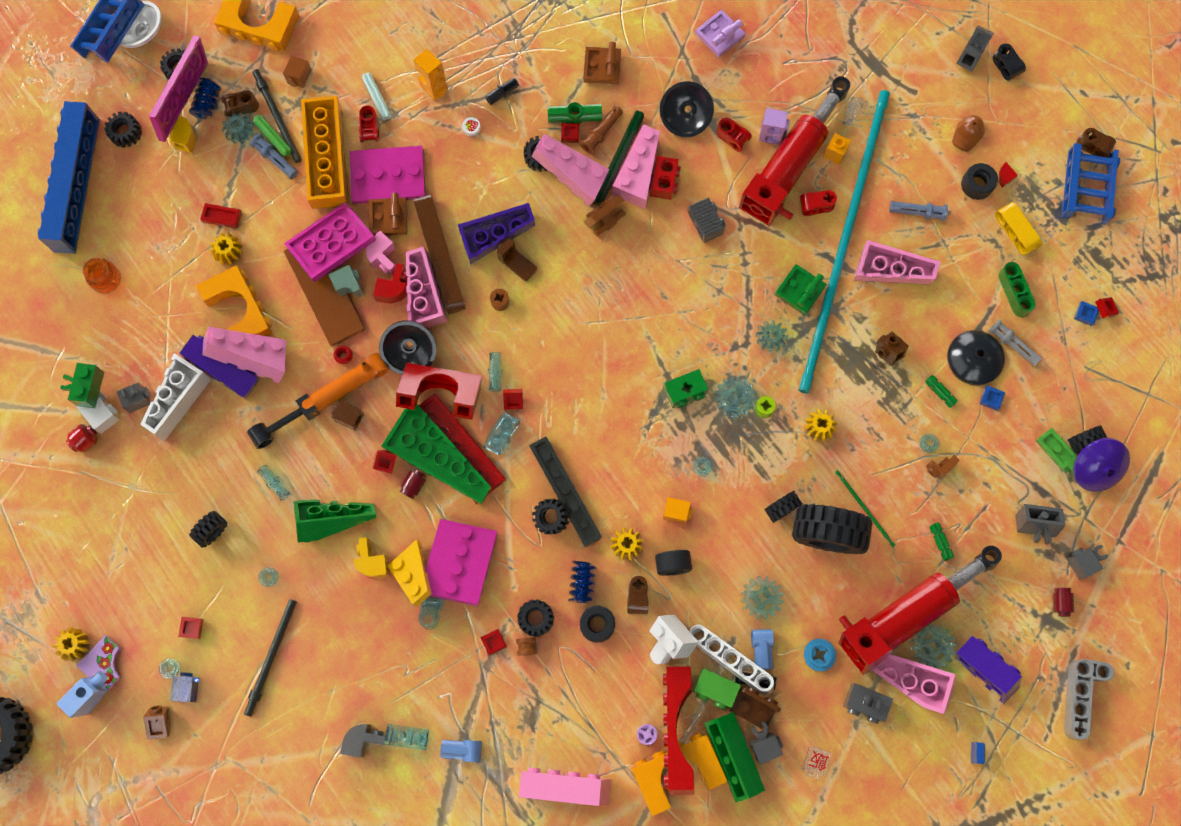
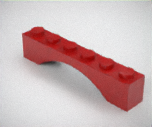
M691 666L666 667L667 673L663 674V686H667V693H663V705L667 706V713H663L664 726H667V734H664V747H668V754L664 755V767H668V776H664V788L668 789L669 795H695L694 770L681 752L677 739V723L680 711L686 699L692 693Z

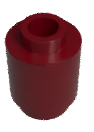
M416 469L414 472L409 471L400 486L402 488L399 492L413 499L415 495L419 494L425 484V475Z
M1054 588V613H1058V617H1071V613H1075L1074 593H1071V588Z

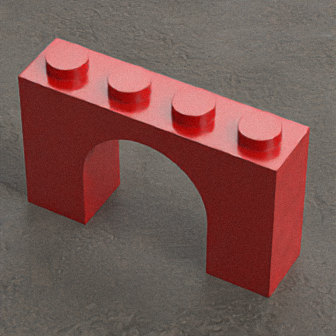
M406 363L396 391V407L415 410L419 396L425 390L443 388L451 391L456 396L453 417L472 420L481 391L482 375Z

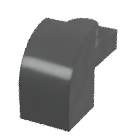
M978 25L956 64L972 72L994 33Z
M370 724L356 725L344 736L340 754L363 758L367 742L387 745L389 737L383 736V731L372 730L369 733Z

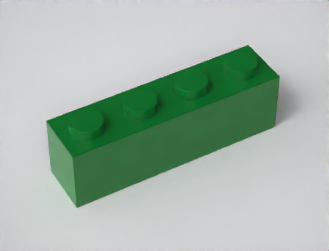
M734 711L704 723L735 802L749 799L764 792L765 788Z

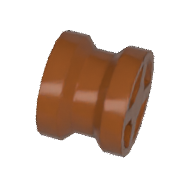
M495 289L490 295L491 305L495 310L503 311L508 308L510 301L505 290Z
M536 638L516 639V644L519 647L517 656L537 654V650L534 648Z

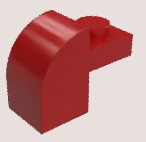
M396 263L392 280L377 277L373 292L375 301L392 304L405 298L407 295V276L404 264Z

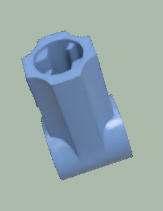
M752 630L751 642L752 648H754L755 664L762 669H773V630Z
M442 740L440 758L462 759V761L480 763L482 741Z

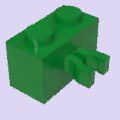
M77 363L73 378L69 375H63V379L72 383L67 386L61 385L60 389L69 391L67 400L74 405L96 408L104 371L96 365Z

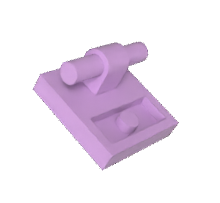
M721 9L697 28L695 35L719 58L743 39L745 32L740 28L743 25L740 19L734 22Z

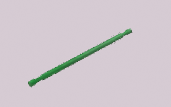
M837 470L835 473L840 477L843 484L883 536L890 542V545L894 547V542L890 540L881 525Z

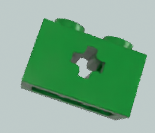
M700 369L667 381L663 386L672 408L676 406L677 408L684 407L689 401L694 399L699 401L706 397L705 395L709 390ZM686 387L687 390L690 389V392L687 393V391H683V388Z

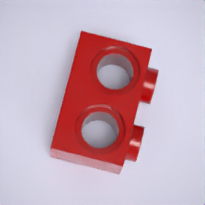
M657 156L650 197L671 200L672 194H676L678 183H675V178L680 176L681 166H678L679 159ZM670 168L672 171L666 172L663 169ZM665 184L668 186V188L664 189L660 186Z

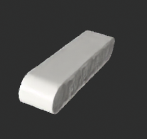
M695 625L690 629L689 632L693 636L697 632L704 634L702 639L697 640L699 642L696 646L698 649L751 688L759 691L760 694L769 695L773 692L774 680L770 674L704 626ZM718 644L721 648L717 652H713L710 650V646ZM728 656H735L737 661L729 664L726 662ZM745 668H751L754 671L751 676H745L742 672ZM762 680H768L770 686L766 689L761 688L759 683Z

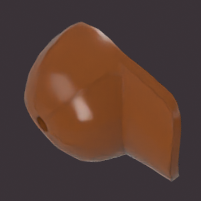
M975 115L962 119L955 130L952 140L953 145L963 151H970L984 134L985 126L983 120Z

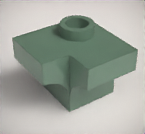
M347 265L329 274L334 288L340 296L354 293L359 298L365 295L357 269L353 270L350 265Z

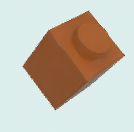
M291 55L283 75L289 85L304 88L312 69L307 60Z

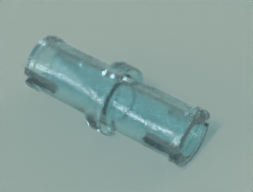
M490 352L489 369L487 370L489 374V391L497 392L501 391V374H503L501 369V353Z
M267 465L261 466L257 473L267 483L266 487L272 490L280 501L287 499L290 492L283 486L281 479L275 476Z

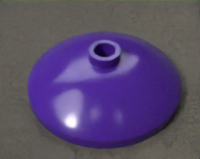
M1102 438L1090 443L1079 453L1075 460L1073 475L1076 482L1083 489L1091 492H1100L1115 486L1125 476L1129 468V450L1122 442L1113 438Z

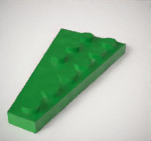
M418 404L415 410L404 409L381 447L482 505L491 490V486Z

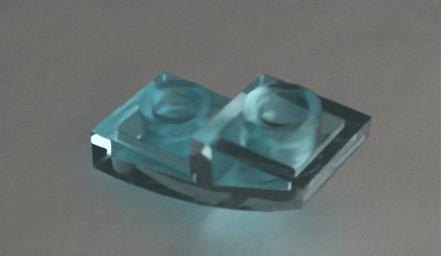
M503 412L484 443V448L501 455L510 443L511 435L519 426L520 419Z
M387 723L384 744L426 750L429 729Z

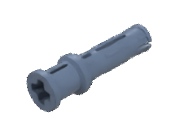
M261 133L256 134L251 139L250 146L256 148L263 158H268L289 179L292 180L297 176L298 170L277 153L274 145L268 143Z
M891 201L889 212L924 216L926 219L936 218L945 221L948 205L936 206L932 205V203L920 205Z

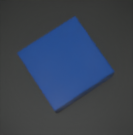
M1081 301L1074 319L1093 326L1099 310L1096 306Z
M987 385L979 404L998 411L1005 392Z
M971 742V763H985L984 743Z

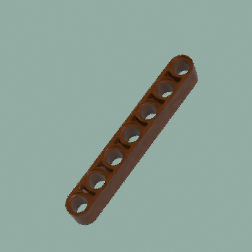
M428 194L414 198L413 201L447 313L449 315L466 310L432 196Z

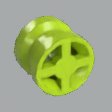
M769 396L761 397L755 406L756 414L761 418L770 417L776 407L775 401Z

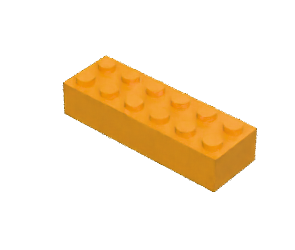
M338 96L301 99L307 200L312 209L337 207L344 202L349 205L342 109Z

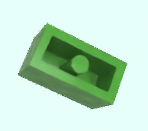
M703 668L692 692L697 693L695 697L706 702L707 699L715 702L714 706L726 710V707L732 708L741 685Z

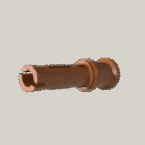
M615 105L595 129L589 131L588 137L580 142V146L584 151L592 154L598 143L604 140L606 132L623 114V110L620 107L617 108V105Z

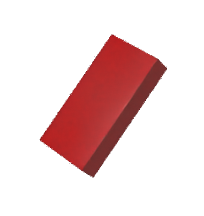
M205 203L200 220L203 223L237 229L242 211L240 209Z

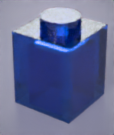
M180 672V676H173L170 701L196 703L199 678L193 677V673Z

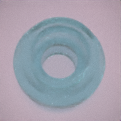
M924 434L919 440V446L924 452L932 453L937 450L939 440L933 434ZM931 440L932 446H929L926 441Z
M698 457L695 459L693 471L697 475L706 476L711 472L712 463L708 458ZM704 464L706 468L704 470L699 469V465Z
M271 567L263 568L258 574L259 583L265 587L275 585L278 581L277 571ZM271 574V580L267 581L266 575Z
M172 658L163 660L159 665V673L166 679L174 678L180 670L179 663ZM169 665H172L173 670L171 672L167 671V667Z

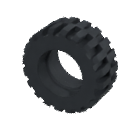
M804 504L796 510L792 537L795 542L816 549L845 554H864L869 549L873 523L870 517L853 510L834 506Z
M0 697V726L2 729L0 774L10 771L14 768L13 764H19L23 760L21 755L27 754L29 750L27 744L32 742L29 730H33L32 723L27 721L30 719L28 712H22L24 707L21 704H15V700Z

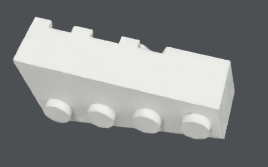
M175 353L171 358L172 363L164 373L165 378L161 386H158L156 390L157 395L154 401L150 403L140 424L163 441L166 440L211 381L205 373Z

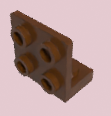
M751 687L740 689L729 711H734L735 715L760 729H763L762 721L769 726L774 714L781 710L777 706L778 702L769 697L762 698L758 696L760 692Z

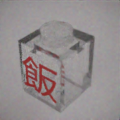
M809 746L802 770L807 771L806 776L817 780L819 776L825 777L832 753Z

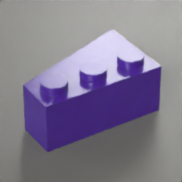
M972 636L957 651L956 659L972 675L978 676L986 683L985 687L989 691L991 689L996 691L1001 696L999 701L1004 705L1019 689L1022 679L1021 672L1015 666L1006 664L1004 658L999 653L989 650L987 648L988 645L982 639H976Z

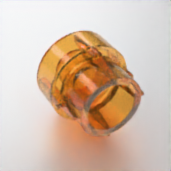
M92 258L86 263L84 262L83 274L86 283L94 291L106 294L118 287L121 281V274L109 260Z

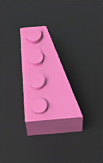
M643 124L613 184L612 195L616 197L621 195L625 201L646 209L660 131Z
M423 246L406 252L408 320L421 323L427 328L448 322L428 251Z
M528 768V771H521L519 797L595 806L609 805L611 779H601L600 775L588 774V777H580L578 772H568V775H560L559 770H548V773H540L541 769Z

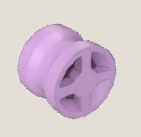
M644 724L637 730V739L644 745H651L657 739V730L650 724Z

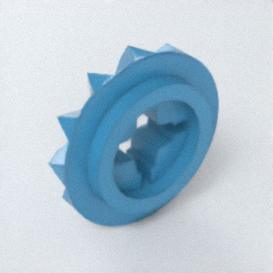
M814 639L805 647L803 657L806 664L812 670L825 671L830 669L835 663L836 651L827 640ZM816 650L819 652L826 650L822 656V661L820 658L813 660L814 656H816Z

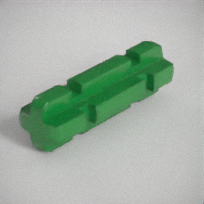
M934 375L926 379L925 383L933 388L932 390L942 401H946L945 404L949 408L958 402L954 395L951 396V392L941 382L939 383Z
M937 522L930 525L929 528L934 533L933 537L938 549L942 551L941 556L943 560L952 559L954 554L952 549H949L950 544L945 533L942 532L941 524Z

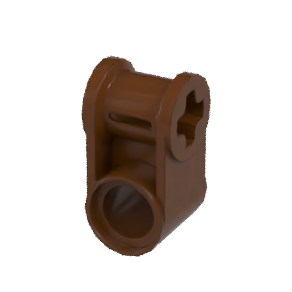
M250 90L226 94L221 98L225 106L224 115L228 118L253 113L259 108V102Z
M1088 128L1083 132V135L1078 137L1076 143L1082 144L1081 150L1095 156L1109 158L1116 140L1095 128Z
M635 576L629 582L628 614H648V584L642 576ZM637 580H639L640 584H643L639 591L633 586Z

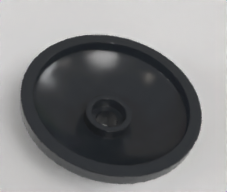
M684 81L674 84L665 92L661 99V120L664 126L677 136H696L702 133L713 119V99L707 89L698 83ZM686 106L691 107L690 113L685 111Z
M403 320L393 323L383 332L379 342V352L389 369L402 375L406 363L430 367L436 357L437 345L433 334L423 324L416 321ZM410 341L413 345L408 346L406 342Z
M970 330L961 333L951 342L947 352V361L950 370L959 380L978 386L992 382L1001 374L1005 364V355L1002 346L992 335L979 330ZM977 352H981L982 356H978Z

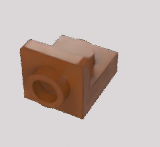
M955 455L950 459L948 457L944 458L939 464L931 460L926 465V468L932 477L940 480L960 460Z
M152 706L143 716L147 740L167 738L169 736L168 706Z

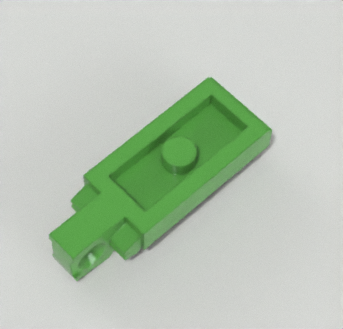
M1051 428L1039 437L1036 442L1065 473L1069 471L1074 477L1073 467L1077 455Z

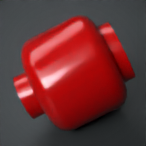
M79 424L68 432L66 443L74 452H86L96 444L97 438L95 435H97V432L91 425Z

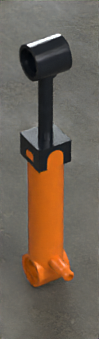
M374 353L368 356L360 365L310 395L305 394L295 400L299 406L297 410L268 427L264 423H258L249 428L247 434L256 449H262L273 442L271 435L273 432L303 414L308 420L313 419L320 414L319 411L370 380L385 375L389 371V367L382 360L380 353Z

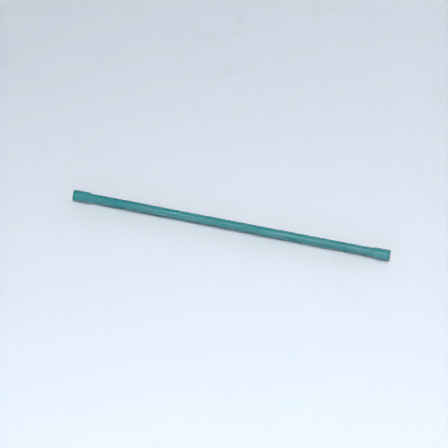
M881 90L878 96L876 111L807 364L798 389L802 393L809 394L812 386L813 374L883 116L890 98V92L887 90Z

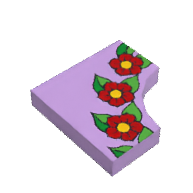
M105 635L78 663L77 667L87 677H93L98 671L106 674L108 679L103 685L107 688L108 692L121 678L116 669V658L121 648L110 637Z

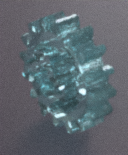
M731 376L729 382L727 379H723V385H718L717 388L719 390L715 392L718 398L715 399V403H720L718 409L723 408L724 415L729 412L731 418H733L734 414H737L740 418L742 412L747 415L749 413L748 409L752 410L754 408L752 403H756L757 399L753 396L757 392L751 391L754 385H747L748 379L741 381V376H738L737 380H734V377ZM737 390L738 399L736 400V403H734L735 399L733 395ZM747 403L745 406L737 408L740 404Z
M757 576L756 582L751 578L749 580L751 585L745 584L744 588L746 591H741V595L745 596V598L740 601L746 603L743 609L750 610L749 616L755 613L756 619H759L761 615H763L764 620L768 619V614L772 617L775 616L774 610L778 612L781 610L778 604L784 603L783 600H780L784 593H779L778 591L781 585L775 586V579L769 582L768 576L764 580ZM761 585L758 591H751L754 586ZM769 587H770V588L772 589V591L774 592V595H771V593H770V591H769ZM763 592L767 600H764L761 604V599L758 596ZM750 600L754 601L756 605L755 608L750 603ZM773 604L771 609L764 611L765 605Z
M933 624L929 625L928 629L925 627L922 629V632L916 634L918 638L912 639L916 646L911 647V650L917 651L914 658L920 657L919 663L923 664L926 662V665L930 667L933 664V667L939 669L940 665L946 667V661H953L950 655H956L952 648L956 647L957 644L951 642L955 637H949L947 635L949 630L942 631L941 625L937 626L936 629ZM933 633L929 640L923 639L927 634ZM935 643L934 646L937 647L938 650L933 651V647L929 644ZM938 654H944L940 660H935Z

